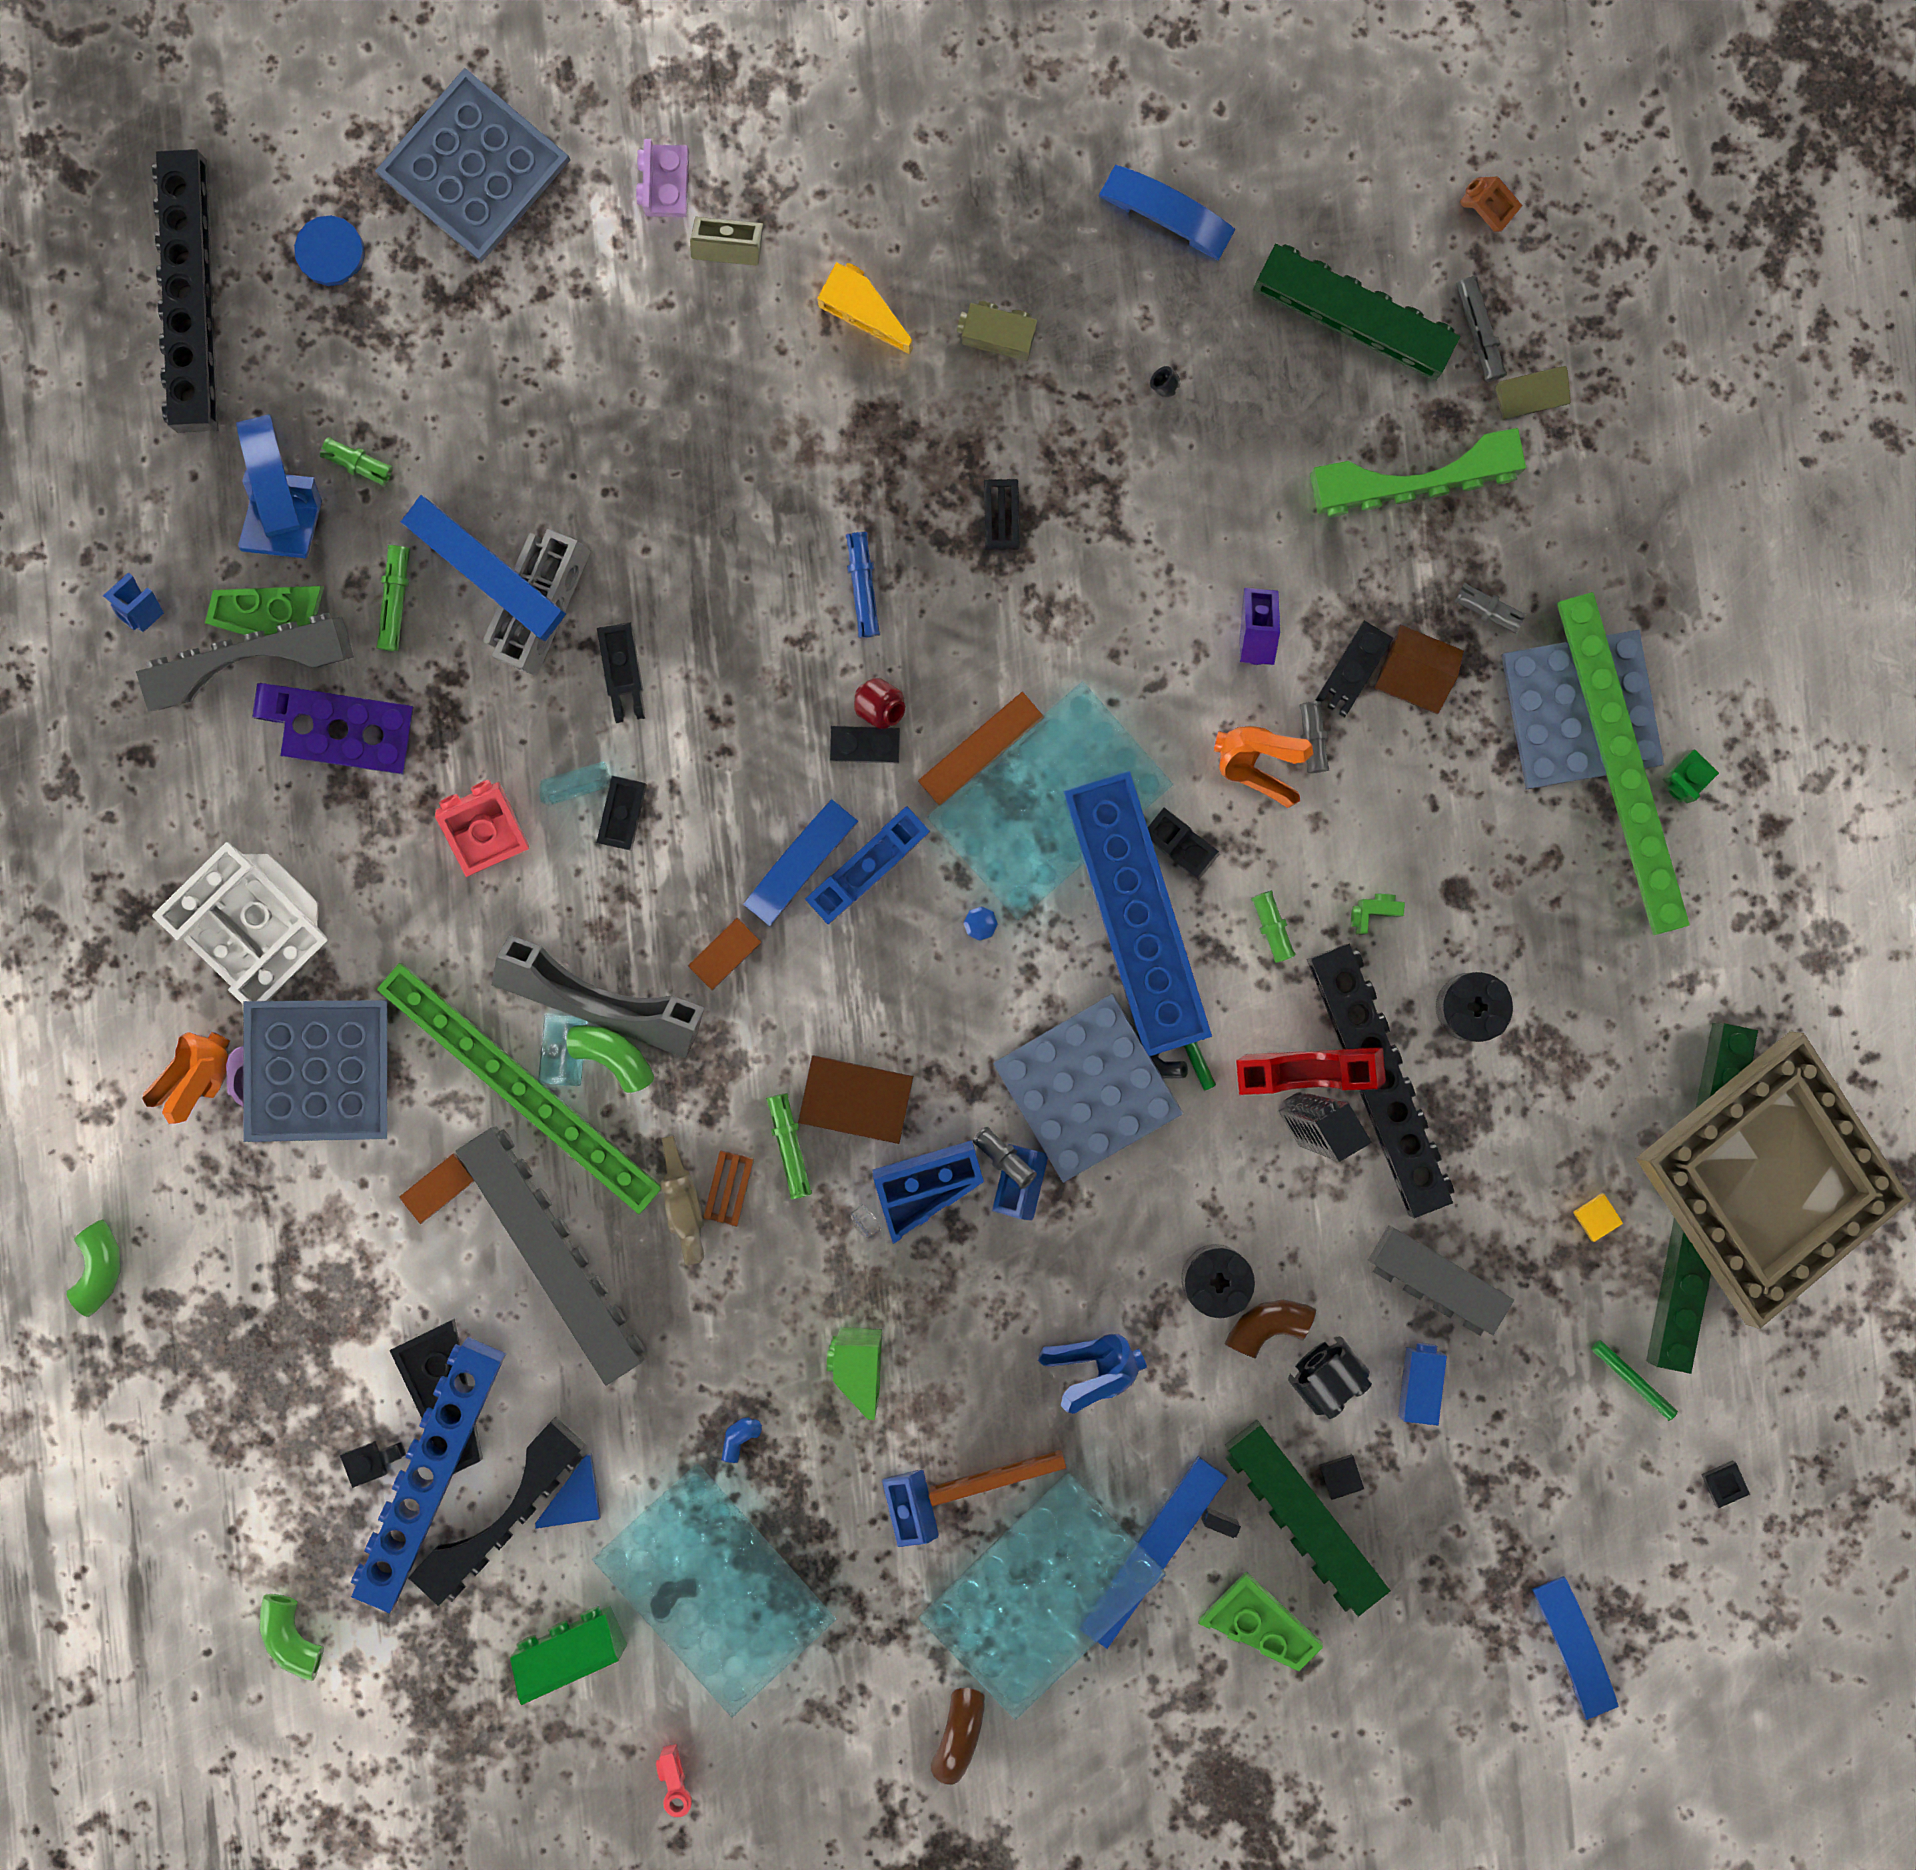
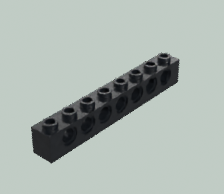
M198 149L156 151V163L152 164V177L157 185L158 197H155L153 200V208L156 218L159 219V231L155 232V246L160 253L161 265L156 267V277L158 285L162 287V299L158 300L157 308L159 318L163 321V333L159 335V347L165 358V368H161L160 378L163 388L166 389V402L162 403V416L164 422L177 433L219 431L207 160ZM186 184L185 191L178 196L173 195L178 185ZM181 218H187L185 227L175 230L177 221ZM189 252L188 259L184 263L176 264L179 254ZM189 285V294L184 298H178L179 290L183 286ZM191 319L192 324L189 330L180 333L179 327L181 323ZM188 353H193L192 362L188 366L181 367L182 357ZM194 387L193 397L188 401H182L183 392L187 388Z
M1349 943L1306 959L1341 1048L1362 1049V1042L1368 1037L1376 1040L1378 1048H1383L1384 1067L1391 1077L1389 1085L1384 1089L1359 1090V1093L1408 1216L1415 1219L1453 1204L1450 1194L1454 1193L1452 1182L1447 1174L1442 1175L1437 1163L1442 1160L1440 1152L1434 1141L1430 1143L1424 1131L1429 1128L1426 1117L1421 1109L1416 1110L1412 1101V1097L1416 1096L1414 1087L1409 1077L1403 1078L1398 1066L1403 1064L1402 1057L1395 1044L1391 1046L1386 1033L1390 1032V1028L1382 1012L1377 1013L1373 1003L1377 999V995L1371 981H1365L1360 968L1364 967L1360 952L1357 948L1352 949ZM1342 972L1347 973L1352 979V986L1345 993L1341 992L1336 986V978ZM1356 1004L1360 1005L1365 1011V1018L1358 1025L1352 1023L1348 1015L1350 1008ZM1398 1101L1403 1107V1115L1399 1120L1392 1121L1388 1117L1387 1110L1391 1103ZM1407 1134H1412L1416 1139V1147L1410 1153H1404L1400 1147L1401 1139ZM1424 1166L1429 1172L1428 1181L1423 1185H1417L1414 1182L1413 1174L1417 1168Z
M1300 1091L1283 1101L1285 1107L1279 1110L1281 1117L1299 1147L1337 1162H1341L1372 1143L1350 1104L1347 1102L1309 1093H1301Z

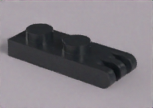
M1364 620L1315 700L1322 703L1326 699L1328 692L1334 696L1327 708L1333 711L1341 699L1345 704L1341 707L1339 715L1345 718L1392 642L1393 637Z

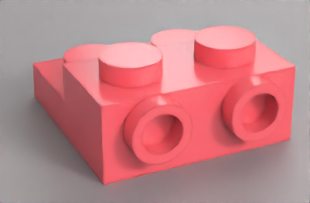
M490 780L482 781L471 788L472 794L463 798H459L458 794L448 796L439 802L440 808L436 809L435 818L466 877L529 849V844L514 816V810L500 782L491 784Z

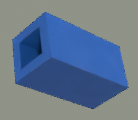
M1417 1343L1416 1348L1406 1347L1398 1417L1404 1422L1439 1426L1447 1356L1441 1351H1437V1345Z

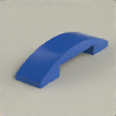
M1114 166L1099 193V197L1128 213L1132 209L1190 241V246L1218 261L1235 232V228L1190 197L1151 177L1122 166Z
M268 414L236 422L247 472L265 536L269 537L301 529L271 415Z
M831 799L779 858L743 905L768 926H771L834 848H837L858 823V820Z
M906 806L875 837L832 876H829L805 900L829 925L890 871L931 831Z
M1562 1576L1533 1588L1532 1591L1545 1622L1549 1625L1573 1683L1572 1688L1585 1719H1591L1619 1707L1599 1650L1566 1578Z

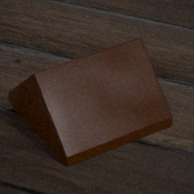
M1399 625L1374 689L1432 713L1439 714L1458 678L1464 650Z

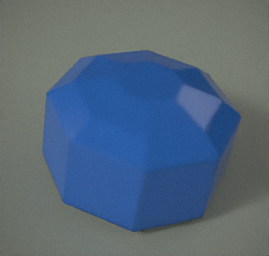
M982 906L969 910L963 922L968 936L979 941L992 937L998 925L994 912Z

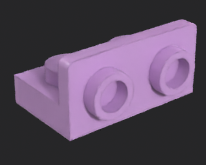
M644 139V149H638L637 156L638 170L643 171V183H637V205H642L645 215L650 217H687L688 145H653L652 139Z

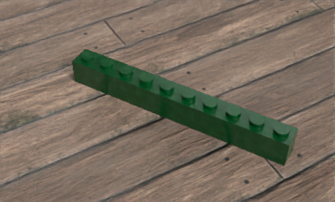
M1712 1023L1696 1108L1752 1063L1758 1030L1726 1023ZM1675 1218L1646 1362L1656 1367L1692 1374L1711 1272Z

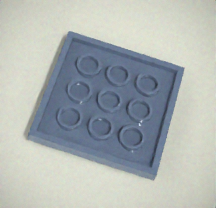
M464 68L375 172L482 263L570 162V158L543 133Z
M1640 630L1606 635L1644 768L1664 765ZM1565 642L1503 653L1501 657L1526 790L1606 776L1569 643Z
M1113 993L993 1063L1063 1183L1183 1114L1151 1057L1148 1056L1136 1031Z
M387 1000L243 1001V1142L387 1139Z

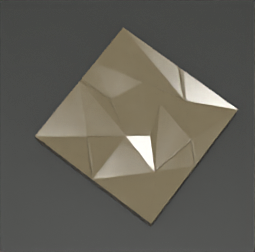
M1789 1031L1715 1092L1714 1095L1709 1097L1635 1158L1745 1325L1758 1329L1767 1324L1911 1201L1910 1196L1806 1035L1800 1032Z

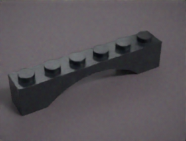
M555 1417L527 1447L525 1469L520 1487L504 1514L491 1526L474 1536L457 1542L438 1545L408 1579L437 1606H440L446 1598L453 1602L466 1587L461 1581L470 1572L476 1576L490 1561L485 1555L493 1546L500 1550L513 1536L509 1529L518 1520L523 1525L536 1511L537 1508L532 1505L540 1495L547 1499L558 1487L560 1482L556 1477L564 1469L570 1473L584 1458L579 1452L586 1444Z

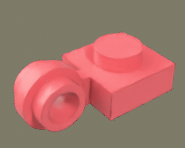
M677 1744L663 1747L659 1756L660 1759L656 1760V1769L659 1780L665 1781L668 1789L663 1801L665 1811L672 1817H682L689 1812L692 1805V1797L685 1788V1774ZM678 1798L682 1800L683 1805L676 1806L672 1800Z

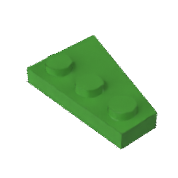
M324 586L213 590L205 624L242 635L264 630L265 636L278 633L276 626L297 621L298 627L310 624L309 617L318 614Z
M1247 1571L1198 1620V1624L1208 1629H1216L1226 1634L1227 1638L1238 1643L1241 1641L1260 1650L1261 1654L1297 1671H1300L1323 1648V1642Z

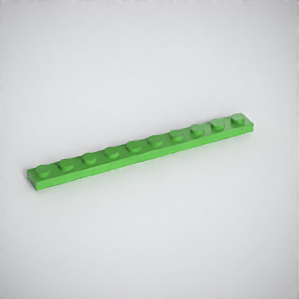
M1594 592L1560 601L1557 603L1652 933L1653 935H1658L1690 926Z
M399 963L377 988L382 995L637 1214L640 1215L662 1190L658 1182L405 965Z

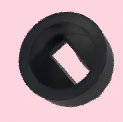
M1163 366L1152 375L1150 386L1157 394L1163 397L1174 396L1176 394L1175 390L1180 388V378L1171 367Z

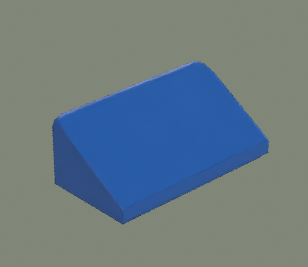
M1012 1145L1017 1150L1016 1155L1032 1170H1035L1037 1175L1030 1185L1021 1189L1002 1170L992 1211L1018 1219L1033 1220L1048 1157L1045 1152Z
M916 1470L882 1479L897 1546L922 1545L938 1538L939 1533L924 1471Z

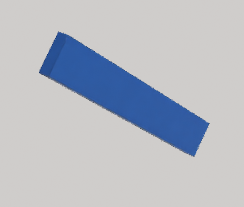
M423 495L419 496L400 521L541 640L546 642L565 617L566 613Z
M1197 1457L1079 1624L1081 1631L1108 1649L1226 1482L1228 1477L1201 1457Z

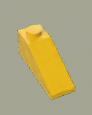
M836 262L817 297L819 308L910 354L913 349L911 337L868 278L864 276V271L850 263H846L844 266Z

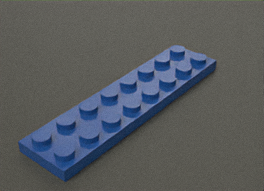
M1127 771L1063 791L1136 1031L1148 1056H1152L1212 1037L1131 772Z

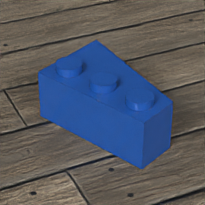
M972 1140L872 1170L873 1180L893 1244L902 1239L903 1235L916 1226H921L928 1221L932 1215L945 1206H950L984 1182Z

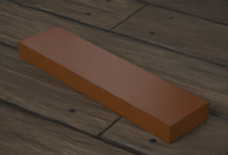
M1022 691L923 775L918 782L939 807L943 806L1045 719V717Z
M1057 1450L930 1486L929 1498L931 1506L1066 1469L1062 1451Z

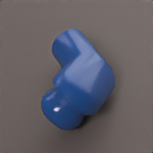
M746 1417L728 1427L725 1433L722 1461L738 1463L741 1444L751 1437L758 1438L762 1432V1425L759 1420Z

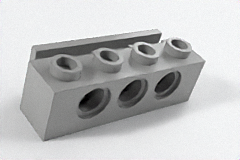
M550 529L546 530L543 540L529 533L514 571L565 612L591 550L577 540ZM498 605L483 641L495 648L492 657L537 677L559 625L545 642L503 607Z

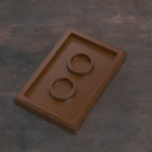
M812 1055L798 1123L900 1144L914 1076Z

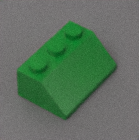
M595 1606L580 1614L581 1620L570 1625L567 1620L562 1621L548 1629L550 1634L537 1639L536 1635H532L516 1644L517 1649L511 1655L510 1661L517 1696L521 1705L619 1661L627 1646V1642L611 1606L603 1610L599 1606Z

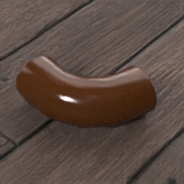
M1284 1299L1261 1303L1240 1317L1228 1334L1224 1344L1256 1359L1262 1345L1273 1336L1284 1334L1304 1340L1313 1324L1316 1309L1306 1304Z
M959 1688L951 1694L944 1735L931 1761L933 1776L943 1784L953 1785L958 1783L971 1763L982 1726L986 1699L984 1694L978 1690Z

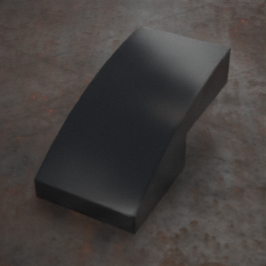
M1165 807L1148 826L1152 843L1198 881L1220 855L1218 850L1194 833L1187 824Z

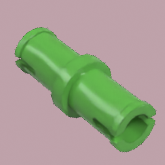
M328 437L323 443L321 449L325 451H320L321 458L347 468V472L355 476L358 473L382 486H385L389 481L391 474L388 472H392V465H387L366 455V451L361 448L355 450L333 440L331 437Z
M1267 891L1252 897L1251 900L1255 905L1262 927L1259 929L1261 934H1265L1275 963L1294 957L1296 953L1292 948L1285 926L1288 924L1285 918H1281L1273 897V891Z

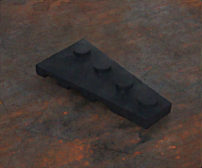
M455 1318L389 1350L421 1418H423L428 1407L434 1409L439 1398L433 1395L441 1376L448 1377L452 1368L451 1365L447 1364L448 1358L455 1344L460 1346ZM460 1373V1381L468 1386L466 1373ZM445 1405L446 1412L450 1416H461V1411L456 1405ZM476 1424L453 1474L483 1459ZM440 1436L432 1437L433 1444L441 1449L447 1448V1442L444 1438Z

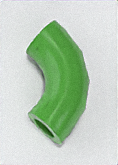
M577 1025L570 1028L566 1042L571 1057L576 1060H593L604 1065L615 1075L624 1092L633 1093L643 1090L653 1082L654 1074L650 1065L640 1050L624 1036L605 1027Z
M103 1219L93 1223L74 1238L75 1243L83 1254L85 1268L78 1282L67 1290V1297L71 1305L85 1317H90L111 1296L121 1272L120 1248L110 1227Z
M265 1594L260 1607L259 1631L266 1652L281 1669L302 1679L313 1681L322 1661L324 1647L305 1640L298 1633L295 1625V1611L298 1602L295 1599L279 1594Z

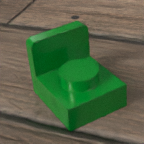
M1694 749L1662 780L1668 785L1666 789L1674 799L1679 802L1691 803L1700 797L1699 793L1719 772Z

